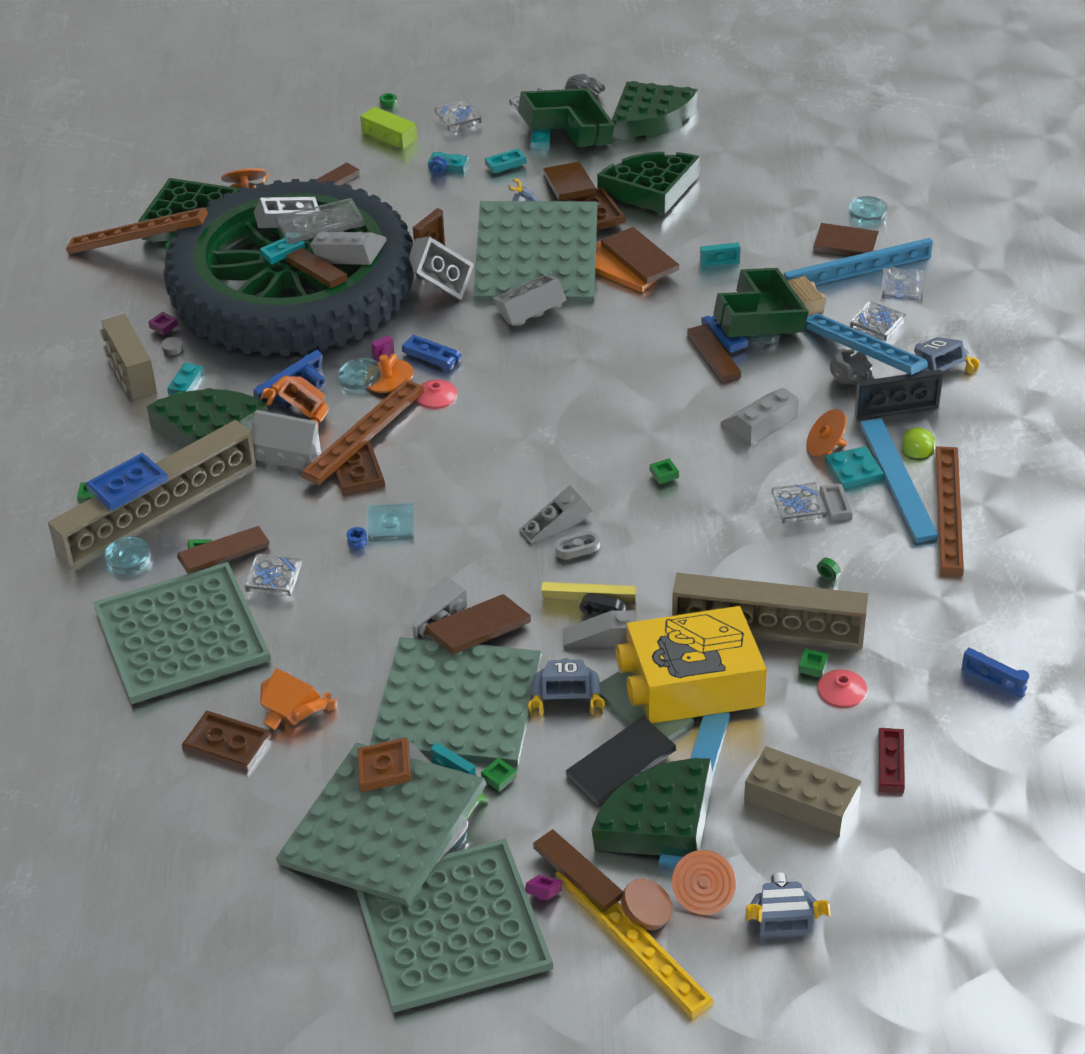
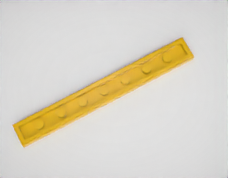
M559 871L555 873L556 879L562 881V886L691 1020L713 1006V998L640 924L637 926L629 920L618 902L603 912Z

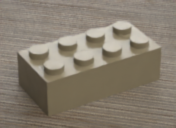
M122 314L101 320L103 329L100 330L103 342H106V345L103 346L104 353L109 358L112 368L116 369L118 380L122 381L124 391L126 393L129 392L133 400L157 393L151 359L127 316Z
M765 746L745 781L744 801L840 837L859 802L862 781Z

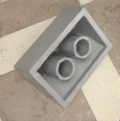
M323 231L317 234L311 243V247L315 256L329 264L371 265L387 240L386 237L374 233Z
M430 236L416 238L409 255L414 274L454 298L462 300L474 264Z
M549 274L541 275L493 297V301L505 321L512 326H520L526 322V319L530 317L537 318L544 314L543 311L557 309L562 306L561 303L567 301L559 279Z
M785 388L778 389L722 420L721 425L751 446L796 419L799 398Z
M260 410L255 411L251 428L255 460L303 470L321 455L317 421Z

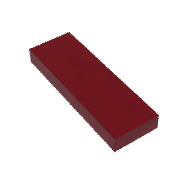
M879 728L878 791L904 793V729Z

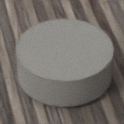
M177 337L165 339L162 342L163 353L170 356L181 353L183 350L182 340Z

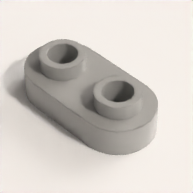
M584 531L561 537L555 542V553L562 559H571L596 552L600 546L599 536L595 532Z

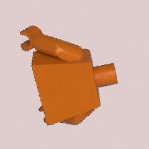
M283 376L271 386V389L265 388L260 397V400L268 398L266 405H271L275 395H280L311 418V421H317V424L322 422L328 412V405L324 401L325 394L302 377Z
M275 668L272 676L261 683L260 704L269 713L263 724L273 731L277 729L282 720L291 725H296L299 721L323 709L326 711L335 710L337 698L331 700V693L325 692L323 698H320V694L313 686L290 675L289 672L286 673Z

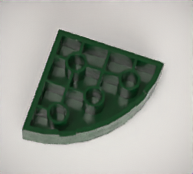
M627 81L612 117V121L615 124L613 139L634 140L636 136L643 135L646 138H650L679 128L683 125L684 120H689L694 115L697 109L698 89Z
M649 152L629 156L622 159V163L616 165L612 163L598 173L597 188L603 187L613 199L665 214L700 175V156L676 152V155H665V152Z
M169 178L138 222L199 208H207L208 202L212 200L219 201L224 194H235L240 188ZM177 230L141 239L151 242L169 241Z
M212 388L174 394L158 399L147 406L150 426L181 449L234 420H237L251 432L255 411L269 412L268 405L256 397L241 392Z
M692 758L661 764L635 775L618 787L599 810L591 829L595 851L649 855L665 854L684 857L693 851L700 850L713 780L711 759Z

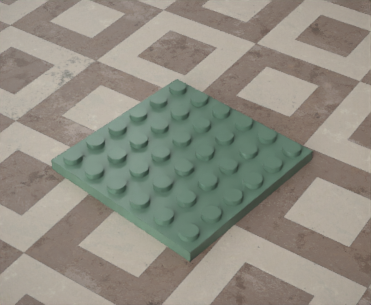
M480 201L474 300L493 301V297L541 275L549 274L559 279L567 301H594L597 202Z
M228 562L93 602L131 704L271 661L270 652Z
M399 637L369 746L407 737L408 742L411 741L425 757L431 758L430 748L438 742L469 762L491 764L497 758H500L508 765L518 767L529 718L528 703L533 699L531 697L533 677L539 671L541 651L476 645L452 655L435 640Z
M356 742L281 849L276 860L279 865L409 906L487 784L482 777L410 757L412 781L361 792L359 788L357 748L368 745Z
M506 838L445 854L439 863L434 866L409 906L355 889L393 1013L553 969L552 958Z

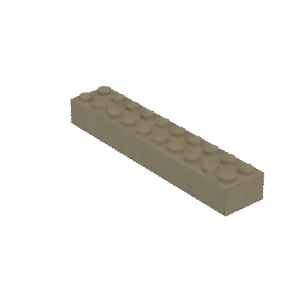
M234 420L155 463L168 474L169 481L113 511H110L94 496L48 521L56 556L71 569L256 466L251 432L237 420Z

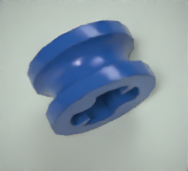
M435 156L429 164L430 171L435 175H442L448 166L447 161L441 156Z
M353 527L347 531V543L350 548L360 549L367 545V532L364 528Z

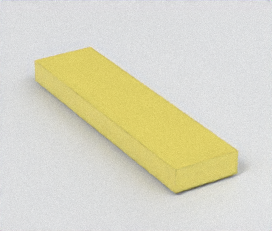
M543 582L541 588L542 597L545 599L582 600L585 594L594 593L616 598L622 602L636 603L637 597L635 586Z

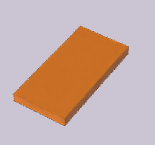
M601 241L596 244V274L641 293L655 282L646 284L603 248Z

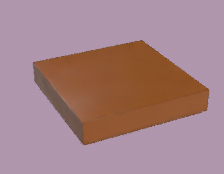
M407 737L357 748L359 788L361 792L412 781L410 750Z

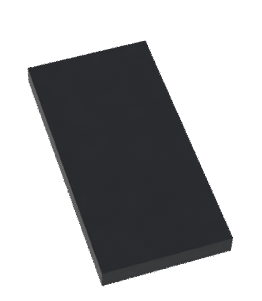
M941 369L918 372L913 375L904 374L857 381L854 413L856 419L939 407L943 372Z
M642 716L568 768L566 776L599 806L629 779L654 767L675 752L676 745L646 717Z

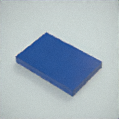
M141 453L89 480L85 484L87 490L110 511H113L169 481L168 474L144 453Z

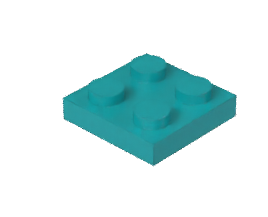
M866 446L825 455L826 465L837 483L842 484L843 489L883 480L884 473Z

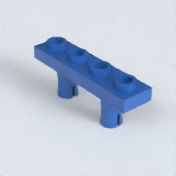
M315 350L295 364H291L279 374H275L268 381L259 384L253 389V397L260 400L263 390L265 388L271 389V386L283 376L302 377L311 382L316 388H321L325 383V377L318 373L322 369V353ZM275 395L274 399L285 409L292 406L280 395ZM263 398L261 401L267 403L268 398Z

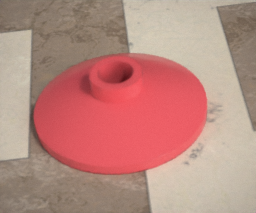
M429 380L421 384L424 387V392L416 401L427 408H443L455 401L457 389L452 383L445 380Z
M837 669L825 673L820 678L818 693L828 704L846 708L855 706L864 700L867 694V685L864 679L857 673Z

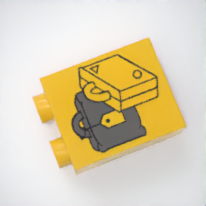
M740 606L626 623V643L616 645L618 669L621 674L632 672L633 676L627 677V691L631 706L643 705L646 717L652 724L765 706L767 668Z

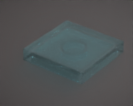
M413 503L368 505V542L414 539Z

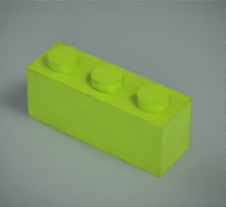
M375 106L360 116L362 132L402 149L417 140L416 123Z

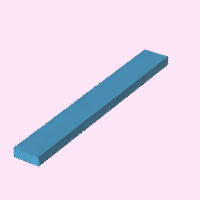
M926 238L784 272V277L788 281L789 279L792 280L804 275L810 282L813 281L815 285H820L931 258L933 241L931 238Z
M815 313L807 317L806 329L905 373L913 375L928 367L926 359L821 314Z
M882 418L861 421L860 428L877 464L884 473V479L915 544L937 540L938 533Z
M727 712L703 716L690 759L710 758L712 777L730 719V713ZM661 854L659 867L674 870L677 863L683 857Z

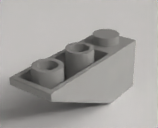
M569 485L519 530L531 544H534L576 526L593 510L573 487Z
M445 577L431 587L413 624L414 639L429 637L426 633L425 625L464 610L467 607L466 589L448 577Z

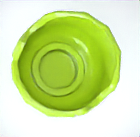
M920 427L907 430L902 437L903 453L911 458H928L935 451L934 435L928 429Z

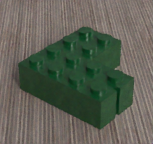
M588 88L521 91L518 112L530 130L565 128L579 147L593 146V144L596 146L612 144L615 124Z
M778 268L741 269L736 288L737 292L717 293L713 315L718 323L721 324L728 337L804 332L809 311Z

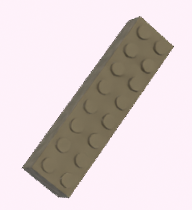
M676 573L672 597V616L740 606L752 635L863 648L869 593Z

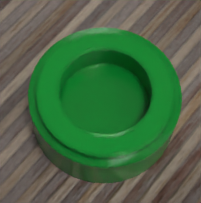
M392 93L382 94L379 97L380 106L383 108L395 107L397 105V96Z
M825 557L817 564L818 573L826 580L834 581L841 573L839 565L830 558Z

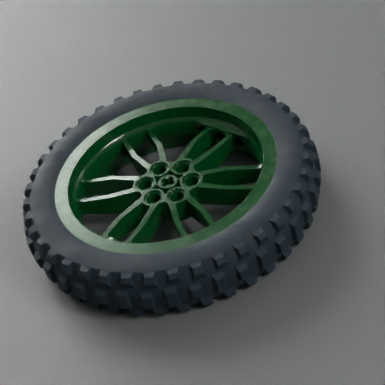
M292 179L291 182L275 180L273 184L265 185L264 183H258L254 188L248 189L243 187L235 194H224L221 200L208 202L206 208L208 214L202 225L178 229L175 232V238L171 239L165 256L164 280L166 291L170 296L171 305L178 310V316L183 321L185 320V325L191 330L196 329V334L200 337H209V341L215 345L223 343L226 349L234 351L238 348L242 349L243 353L250 355L253 352H261L262 356L280 353L282 357L289 356L290 353L299 352L301 355H307L312 350L318 349L320 352H323L333 345L338 347L344 346L347 340L361 339L364 332L372 333L378 328V323H386L391 318V313H396L400 309V303L407 299L408 291H410L414 281V272L409 259L413 239L410 232L407 231L408 226L406 222L401 220V215L396 210H393L392 206L387 202L381 203V199L374 194L369 196L368 192L364 189L354 190L349 184L344 183L340 186L336 185L334 181L329 180L325 183L318 182L317 179H310L308 182H300L299 179ZM315 197L320 215L278 228H258L254 210L260 198ZM323 231L374 233L386 237L387 240L371 265L331 264L346 273L348 279L346 282L333 288H329L288 263L286 258L277 263L270 264L260 253V248L273 243L267 238L276 237L277 240H281L288 234H302L299 238L305 243V250L312 254L314 252L311 243L317 234ZM254 243L259 251L240 249ZM219 280L247 281L236 291ZM309 287L317 293L307 295L303 288ZM285 288H293L297 296L277 298Z

